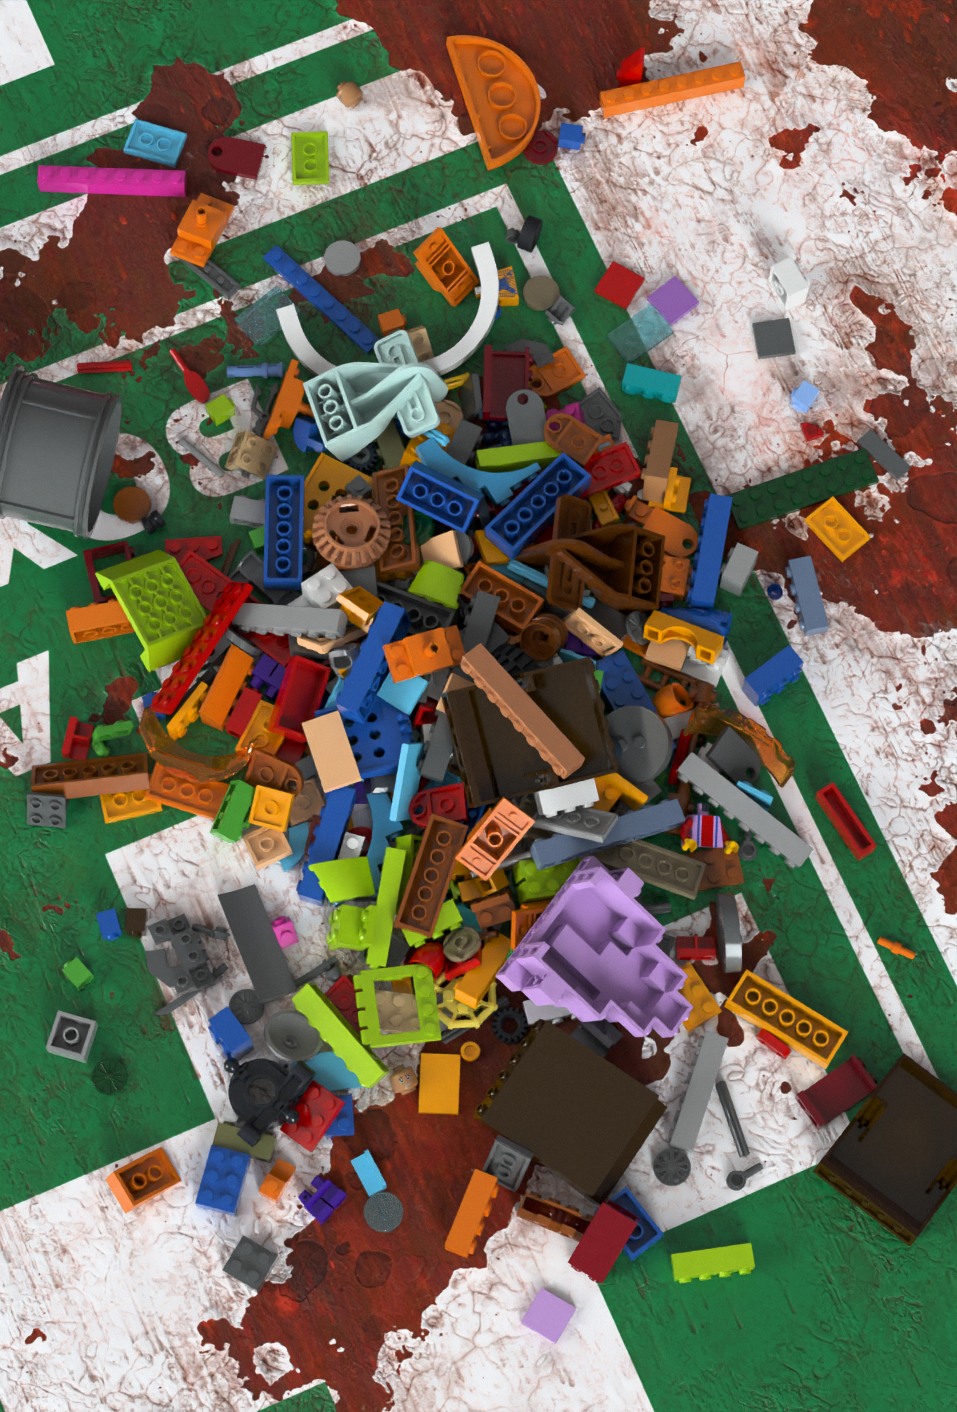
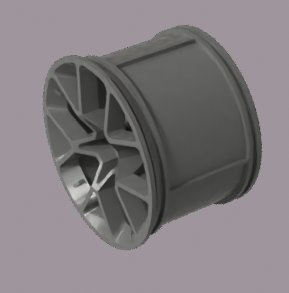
M23 365L15 366L0 401V519L10 517L73 532L75 537L80 538L82 536L86 540L91 537L100 515L115 458L123 411L122 394L117 393L114 395L111 391L103 394L40 379L36 373L29 374V372L25 371Z

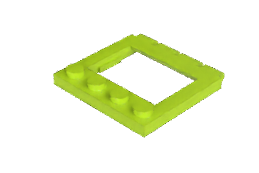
M422 963L360 971V975L353 976L355 991H363L355 993L357 1009H365L358 1012L359 1027L368 1028L360 1031L362 1045H370L371 1049L441 1040L432 970L427 965ZM413 977L420 1031L381 1035L374 981H392Z

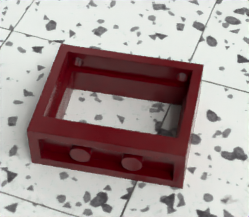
M127 541L83 551L95 603H108L109 600L117 598L115 595L102 598L93 561L124 553L126 561L131 560L135 557L133 546L129 547Z

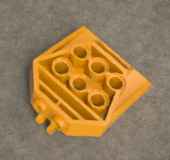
M321 452L304 482L303 542L308 545L310 543L315 545L312 537L315 515L319 512L321 506L326 505L327 501L332 499V495H345V486L358 475L372 487V497L369 499L373 500V478ZM322 486L329 487L327 491L320 490ZM311 505L318 506L315 510L309 509Z

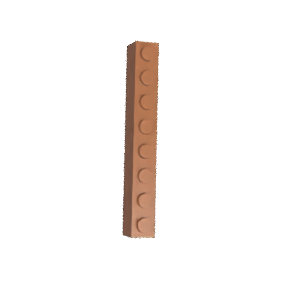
M481 643L462 657L460 663L462 670L474 679L478 688L485 691L488 699L500 708L503 716L508 717L513 722V726L517 731L523 733L527 742L539 751L543 760L551 764L557 775L565 779L582 766L585 757Z

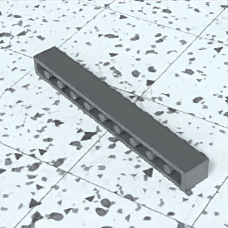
M479 590L477 595H472L469 606H472L471 614H466L463 624L467 626L465 632L461 631L460 633L465 653H468L480 643L485 647L501 597ZM461 665L449 668L446 678L449 679L450 674L454 673L474 683V679L462 670ZM436 709L435 715L438 718L436 723L432 722L429 733L432 734L430 741L426 740L423 751L427 753L425 759H420L417 770L421 771L419 776L442 783L454 745L446 714Z

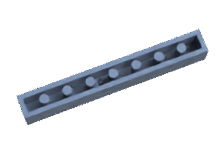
M668 798L659 802L658 805L648 804L642 807V810H629L623 816H619L618 821L603 843L556 833L552 835V838H539L535 840L530 848V852L537 870L540 871L680 827L686 819L678 800H670Z

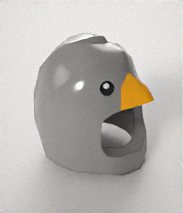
M344 644V646L333 648L328 652L329 661L334 673L344 680L347 675H350L353 669L352 663L361 652L358 644Z

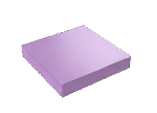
M541 1287L521 1324L556 1344L576 1308Z

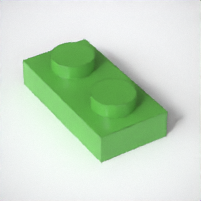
M119 720L112 725H99L92 734L93 742L96 743L130 735L134 727L131 720Z

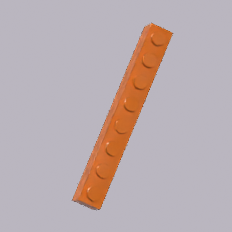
M741 61L602 91L600 92L599 103L603 117L606 118L743 88L745 74Z

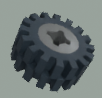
M370 443L354 456L345 460L344 463L364 474L367 472L370 474L372 469L375 470L376 464H378L376 447L374 448V445Z

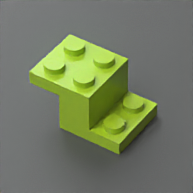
M342 904L333 913H330L328 923L331 925V928L326 936L328 950L336 951L341 947L363 952L373 945L378 906L369 905L366 908Z

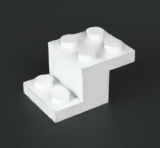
M331 563L302 582L303 595L287 606L339 609L340 602L336 600L338 595L353 587Z

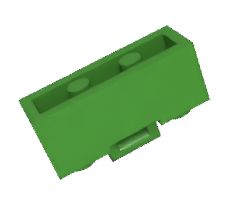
M232 780L209 833L225 842L236 843L243 834L242 829L249 830L251 825L248 821L256 788L241 780Z

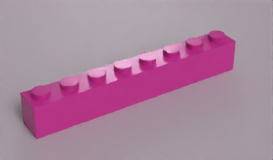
M39 165L37 183L40 192L186 197L187 178L185 171Z

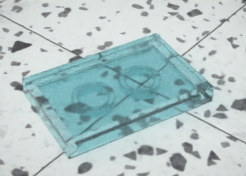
M276 285L234 320L259 347L282 329L276 309L294 303ZM294 304L298 316L301 314V311Z
M650 304L607 335V339L622 357L631 364L671 336L674 331Z

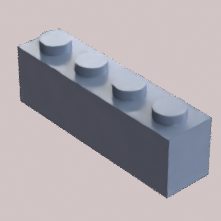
M811 555L788 560L785 574L791 581L789 588L791 596H795V612L800 615L801 620L798 621L800 630L804 631L805 636L827 632L829 624Z

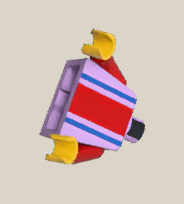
M697 804V815H687L686 820L679 828L682 839L681 846L685 851L690 848V852H693L697 847L723 848V846H726L724 852L730 854L731 851L736 853L739 849V845L735 841H731L726 833L720 817L709 815V804Z

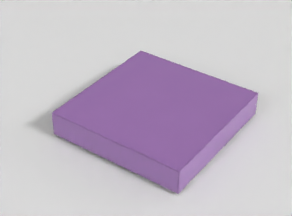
M676 276L672 277L647 297V301L671 326L699 304L697 298Z

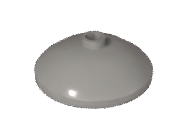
M284 1010L275 1013L269 1018L264 1028V1038L269 1049L276 1056L288 1062L309 1061L317 1055L322 1045V1039L319 1036L320 1032L309 1025L307 1017L303 1013Z

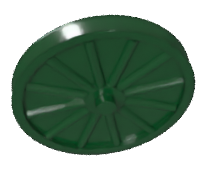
M106 1059L94 1067L91 1078L97 1091L105 1095H113L125 1087L128 1076L122 1063L114 1059Z

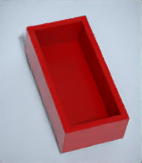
M297 655L289 658L267 731L300 743L307 742L302 723L316 718L314 711L319 710L331 668Z

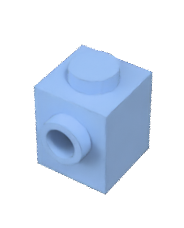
M804 380L800 387H795L790 395L792 397V407L796 411L806 414L818 398L820 390Z

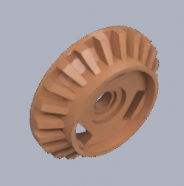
M347 494L346 497L337 496L336 499L327 501L326 505L321 506L319 512L315 515L312 526L313 542L319 553L329 562L346 568L363 567L375 562L386 551L391 535L390 521L387 519V514L381 510V506L374 504L371 499H364L360 495L354 497L352 494ZM346 509L358 510L355 512L340 513V511ZM348 527H354L356 528L357 532L355 534H349L347 533L346 529ZM370 528H375L376 531L373 538L366 542L365 539ZM333 532L343 545L337 543L329 533Z

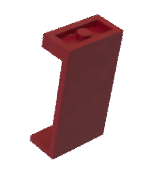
M853 1054L849 1060L808 1089L796 1094V1101L817 1130L827 1125L876 1089L877 1080L873 1074L867 1073L864 1068L866 1066L860 1057L856 1058Z
M606 1197L568 1263L571 1264L574 1270L587 1274L593 1282H600L602 1284L641 1218Z

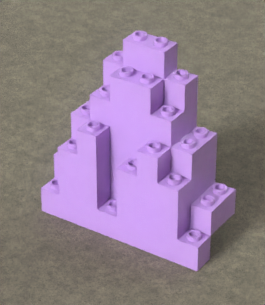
M594 856L582 859L495 975L512 992L521 990L537 1006L553 1004L556 1008L566 1007L581 1022L598 1021L604 1018L609 1023L619 1022L634 1037L647 1036L652 1031V1028L662 1038L673 1037L679 1032V1026L682 1022L689 1018L690 1011L694 1007L678 992L685 985L684 981L688 975L657 946L663 939L662 935L666 929L634 899L641 893L644 882L629 867L609 871Z

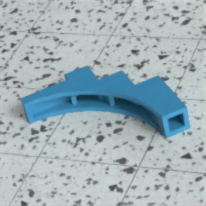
M433 437L418 445L415 449V453L422 464L480 493L483 492V489L495 508L499 505L502 508L509 504L513 496L511 489L514 492L523 486L522 483L528 480L530 482L538 477L537 473L541 470L538 463H535L524 469L512 472L491 473L479 471L453 459L441 449Z
M387 792L366 795L373 824L372 840L366 855L375 889L373 898H377L381 876L379 868H382L385 848L390 847L387 840L394 841L396 837H400L403 834V827L400 821L395 822L389 819L392 803ZM326 896V900H327L329 906L334 905L335 907H337V906H340V905H342V904L345 903V902H334V903H331V902L329 901L328 897Z

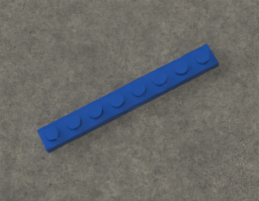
M275 245L263 256L265 262L367 355L374 350L375 343L380 339L281 248Z

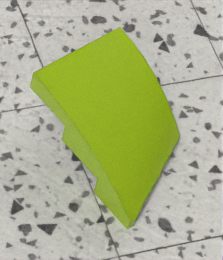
M426 560L409 587L408 592L416 596L425 597L429 602L441 603L446 608L457 609L459 607L457 598L462 591L461 586L464 581V575L438 562Z
M367 856L309 865L310 871L315 872L320 880L318 882L320 887L325 891L331 903L346 902L356 897L375 895Z

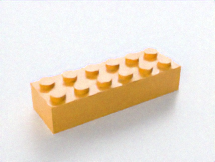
M747 969L724 1006L759 1029L768 1031L785 1045L824 1069L828 1067L848 1034V1031Z

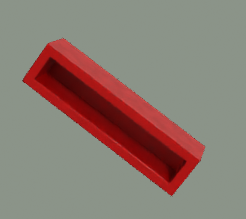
M834 782L819 790L815 796L816 801L857 861L873 853L877 845Z

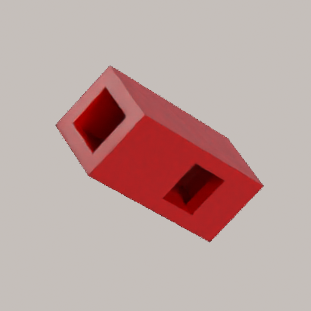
M252 687L250 689L244 688L225 726L226 733L239 739L241 738L260 700H263V695L259 690Z

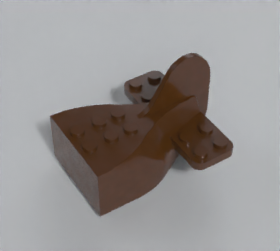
M568 494L559 496L556 500L552 540L527 548L519 554V561L524 565L535 568H545V565H549L546 594L549 604L569 611L581 608L584 585L586 583L601 602L626 616L633 611L646 613L658 609L665 536L629 524H613L590 530L591 504L586 500Z

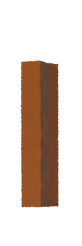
M408 464L372 473L374 501L387 514L391 531L388 547L379 558L382 575L397 572H419L422 567L421 548L416 543V523L414 522L415 514L413 512L416 509L396 500L410 468ZM404 515L409 516L411 546L402 542L406 538L403 532Z
M145 752L33 765L31 789L32 792L65 795L66 799L150 789L148 755Z
M431 813L393 927L432 938L457 863L455 855L462 848L468 829L467 825Z

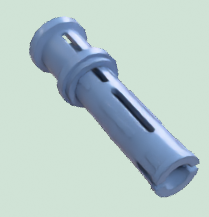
M264 362L262 365H227V377L262 376L265 379H268V377L284 378L283 362L279 364Z

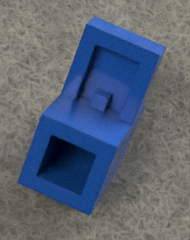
M308 416L297 417L293 428V438L297 447L303 452L314 450L321 453L328 450L324 446L322 437L318 436L319 428L316 420Z

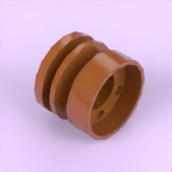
M540 614L521 631L519 637L520 647L533 660L539 662L547 661L565 645L568 637L567 627L563 620L554 614Z

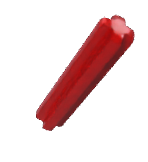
M130 360L77 364L78 374L132 371V361Z
M682 729L668 777V783L671 785H678L680 780L677 777L678 773L676 770L685 760L692 732L687 729Z

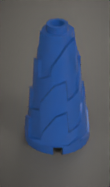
M662 607L657 610L724 636V649L728 640L726 636L730 633L732 623L731 612L680 607Z

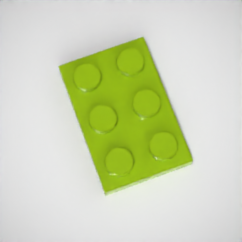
M328 131L291 132L293 185L329 184Z

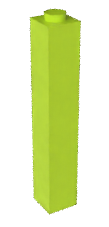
M544 441L477 450L475 463L479 471L504 473L524 469L535 463H538L540 468L548 467L560 453Z
M391 847L385 848L375 905L378 906L373 945L368 947L365 964L369 965V969L386 967L406 850Z

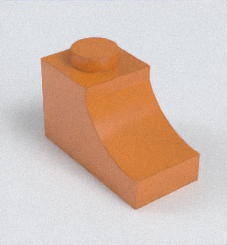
M278 1158L274 1167L263 1181L259 1194L278 1203L296 1167Z

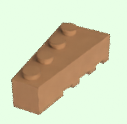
M656 420L655 427L651 426L650 438L653 439L648 441L647 451L650 454L645 455L644 465L647 468H643L641 479L644 480L642 500L664 503L679 423Z

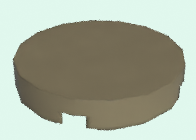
M539 275L532 277L526 282L523 288V299L530 309L539 312L550 310L559 299L560 290L558 284L553 279Z
M464 926L462 927L463 929H455L447 935L443 942V951L449 960L462 962L477 953L481 945V938L473 927Z

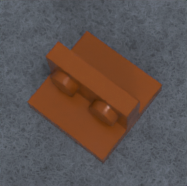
M511 888L472 902L470 906L472 912L476 914L480 929L512 919V910H516L512 899L513 893Z

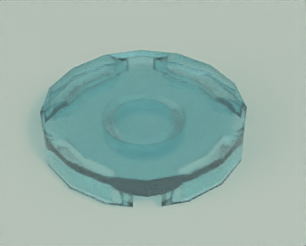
M379 1192L372 1195L364 1206L366 1223L377 1232L387 1233L393 1231L400 1225L403 1219L404 1209L401 1201L389 1192Z

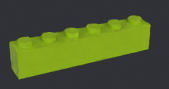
M315 982L307 983L291 999L295 1003L294 1007L307 1017L309 1025L320 1032L319 1036L321 1039L332 1046L333 1053L344 1060L345 1066L350 1072L356 1074L358 1082L363 1087H375L390 1072L376 1053L370 1049L369 1045H362L361 1036Z

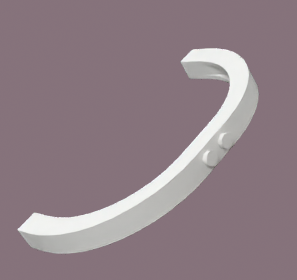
M489 242L471 247L472 256L481 282L480 306L472 326L465 336L447 352L420 362L432 367L439 376L452 371L467 361L482 345L494 323L499 302V281L496 263ZM294 304L276 309L288 345L308 371L317 377L336 367L321 357L308 342L301 328Z

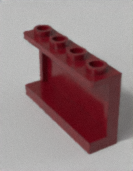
M492 345L484 346L482 420L508 421L506 404L509 397L518 390L527 389L532 391V387H529V382H532L533 370H529V365L533 364V354H529V347H526L524 352L494 351L492 350ZM520 394L517 398V401L522 405L526 404L529 400L526 394Z

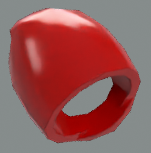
M427 942L417 949L407 965H414V962L427 965L432 970L433 980H435L443 970L447 960L443 951V945L439 942Z

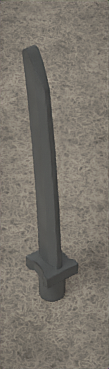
M334 955L328 960L324 959L322 964L294 980L296 988L309 982L326 970H331L332 966L339 962Z
M225 963L221 964L217 969L215 967L212 969L214 980L217 978L221 979L223 977L222 974L229 969ZM202 990L181 995L157 1011L156 1015L171 1013Z

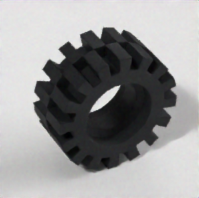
M509 1007V1009L503 1008L502 1011L499 1010L497 1015L494 1016L492 1023L494 1036L498 1038V1041L504 1042L506 1045L508 1043L514 1045L516 1042H521V1039L525 1038L528 1030L527 1018L524 1016V1013L520 1012L517 1008L513 1009V1007ZM507 1019H513L517 1022L518 1028L513 1033H507L503 1030V1022Z

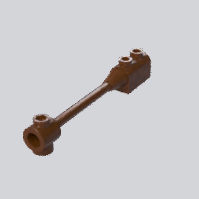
M695 682L690 687L688 699H692L691 702L697 704L686 757L691 752L695 754L704 706H710L711 702L716 700L717 691L714 690L713 685L708 683ZM679 780L676 794L669 793L668 798L670 800H678L686 819L688 814L693 813L694 803L691 802L690 783H684ZM680 827L673 828L661 833L673 836H680Z

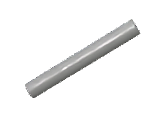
M184 437L179 440L178 443L218 477L221 478L225 474L221 468Z

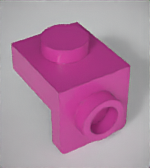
M280 916L274 919L271 926L281 949L299 942L289 916Z

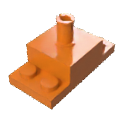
M200 193L197 201L192 200L177 228L178 237L170 250V255L204 268L234 211V205Z
M437 227L413 252L418 259L415 265L432 289L441 292L453 307H456L480 282L442 228Z
M292 359L287 368L262 438L270 440L272 434L276 435L280 426L289 429L298 412L314 419L311 406L302 402L305 388L303 386L304 381L297 379L300 371L297 368L299 361Z
M457 625L419 633L382 646L393 683L458 666L461 663L462 657L466 654Z
M503 796L494 808L490 807L466 836L467 842L455 855V859L487 881L533 825L535 819Z
M552 899L522 903L521 909L512 910L511 949H516Z

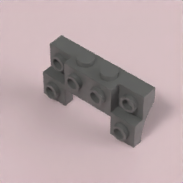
M252 550L243 557L236 569L228 576L234 582L249 583L272 605L287 606L301 596L295 590H264V561Z
M185 913L168 921L165 918L148 926L155 945L171 940L184 970L170 977L178 996L216 985L207 965L209 960L208 954L205 949L201 950L199 944L202 942L198 932H193Z

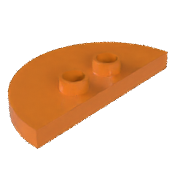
M470 35L447 37L446 46L487 170L500 167L518 156L529 144L535 133L541 104L540 92L535 77L526 63L517 54L496 41Z

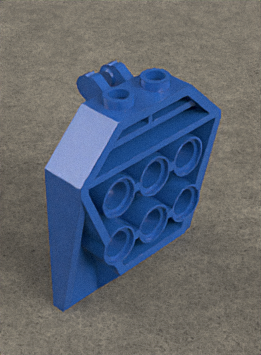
M379 696L365 724L343 717L337 706L314 711L316 718L339 711L349 743L353 740L358 741L355 745L350 746L354 758H361V761L356 763L361 779L396 774L402 744L415 742L413 732H411L409 715ZM370 718H376L374 722H368ZM348 723L354 724L350 728L345 727V725ZM375 735L380 736V738L377 740L372 739V737ZM378 753H384L380 758L375 757Z

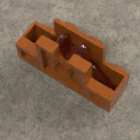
M536 1192L525 1193L517 1217L580 1242L594 1216L587 1214L584 1217L579 1213L580 1209L568 1205L567 1208L561 1206V1201L549 1197V1200L541 1199L542 1195Z

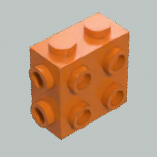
M664 553L660 594L673 593L674 600L683 601L684 595L688 596L690 584H686L687 577L691 578L693 567L689 566L690 560L684 556L672 557Z

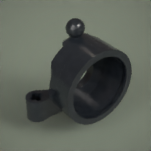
M235 1058L225 1060L224 1069L228 1073H233L228 1089L229 1101L233 1112L238 1118L236 1122L244 1124L237 1135L251 1147H254L261 1140L268 1129L276 1128L285 1121L289 1124H295L299 1121L300 1114L294 1109L297 1095L316 1075V1072L302 1060L297 1062L290 1073L287 1070L289 1067L287 1064L282 1066L265 1058L246 1061L240 1066ZM261 1078L271 1081L276 1089L274 1098L269 1103L263 1105L254 1103L248 1095L251 1083Z

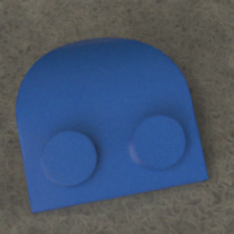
M352 1094L336 1095L346 1103L324 1136L334 1138V1136L354 1135Z

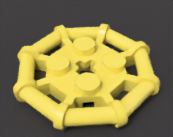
M444 970L434 980L436 1002L437 993L443 994V1003L437 1004L439 1020L447 1025L450 1030L453 1028H480V1025L498 1009L496 1004V981L493 982L488 990V1002L481 1000L476 1009H473L455 999L454 986L463 977L452 979L445 988L439 987L446 980ZM480 1008H484V1010L477 1017H475L474 1014ZM445 1009L446 1011H448L452 1015V1018H449L445 1013L442 1012V1010ZM466 1016L470 1017L471 1020H457V1018Z

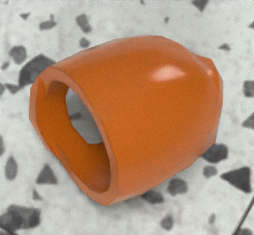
M671 683L664 686L656 693L652 700L654 707L662 718L678 715L694 706V703L691 702L692 699H688V692L679 683ZM684 700L686 706H683L679 701Z

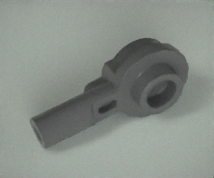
M748 830V832L744 831V842L740 845L738 854L741 859L752 861L756 858L758 850L752 841V832Z
M195 923L192 925L193 931L206 934L205 936L227 941L228 936L230 937V933H227L226 928L216 927L213 930L208 929L204 925Z
M759 1162L744 1172H730L726 1178L727 1186L734 1191L744 1188L749 1177L763 1170L762 1164Z

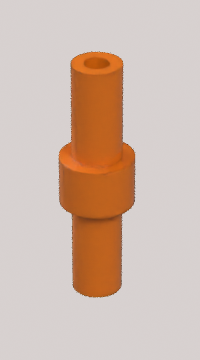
M881 936L877 942L890 949L896 955L899 953L912 960L915 957V952L902 947L903 944L895 941L894 943Z

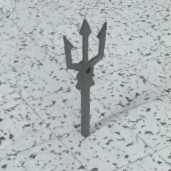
M277 381L269 389L270 396L264 412L256 408L258 396H261L258 384H256L251 410L259 419L256 421V426L252 429V432L261 438L270 417L269 411L274 396L278 394ZM243 470L242 476L249 478L250 473Z

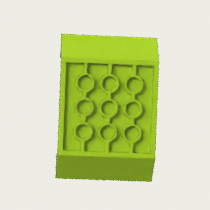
M156 550L96 572L95 575L103 590L112 588L145 650L140 657L148 672L180 661L184 649L190 646L194 634L203 627V620L207 615L175 557L161 550Z

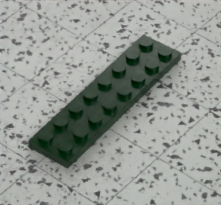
M862 448L725 496L733 497L730 512L738 531L825 502L832 496L837 498L878 484L879 479L866 449Z

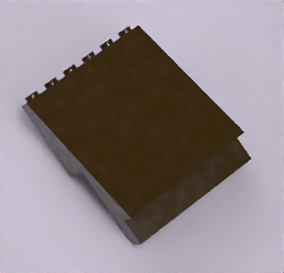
M590 657L511 676L585 757L582 766L565 779L554 772L548 761L541 758L539 751L527 742L522 732L515 729L513 722L508 717L503 716L500 708L488 699L483 689L473 685L441 693L469 808L499 802L503 796L510 799L618 772L619 762L617 757L614 756V742L612 737L609 736V722L604 715L603 710L605 706L599 695L600 685L598 680L595 679V665Z
M539 1019L532 1025L528 1036L521 1041L518 1051L510 1057L509 1064L505 1070L499 1073L497 1082L487 1091L484 1101L476 1107V1113L473 1115V1118L496 1136L499 1134L534 1153L531 1160L542 1163L591 1203L601 1206L667 1109V1106L658 1100V1094L549 1021Z
M903 1053L821 1159L813 1173L910 1247L957 1185V1093L920 1066L911 1057Z

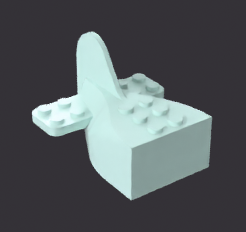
M399 330L375 343L374 351L379 363H346L303 383L324 446L341 462L351 458L376 439L388 426L396 412L404 433L410 438H415L436 428L440 424V416L435 402H440L446 397L448 387L446 382L432 367L419 362L412 340L404 330Z

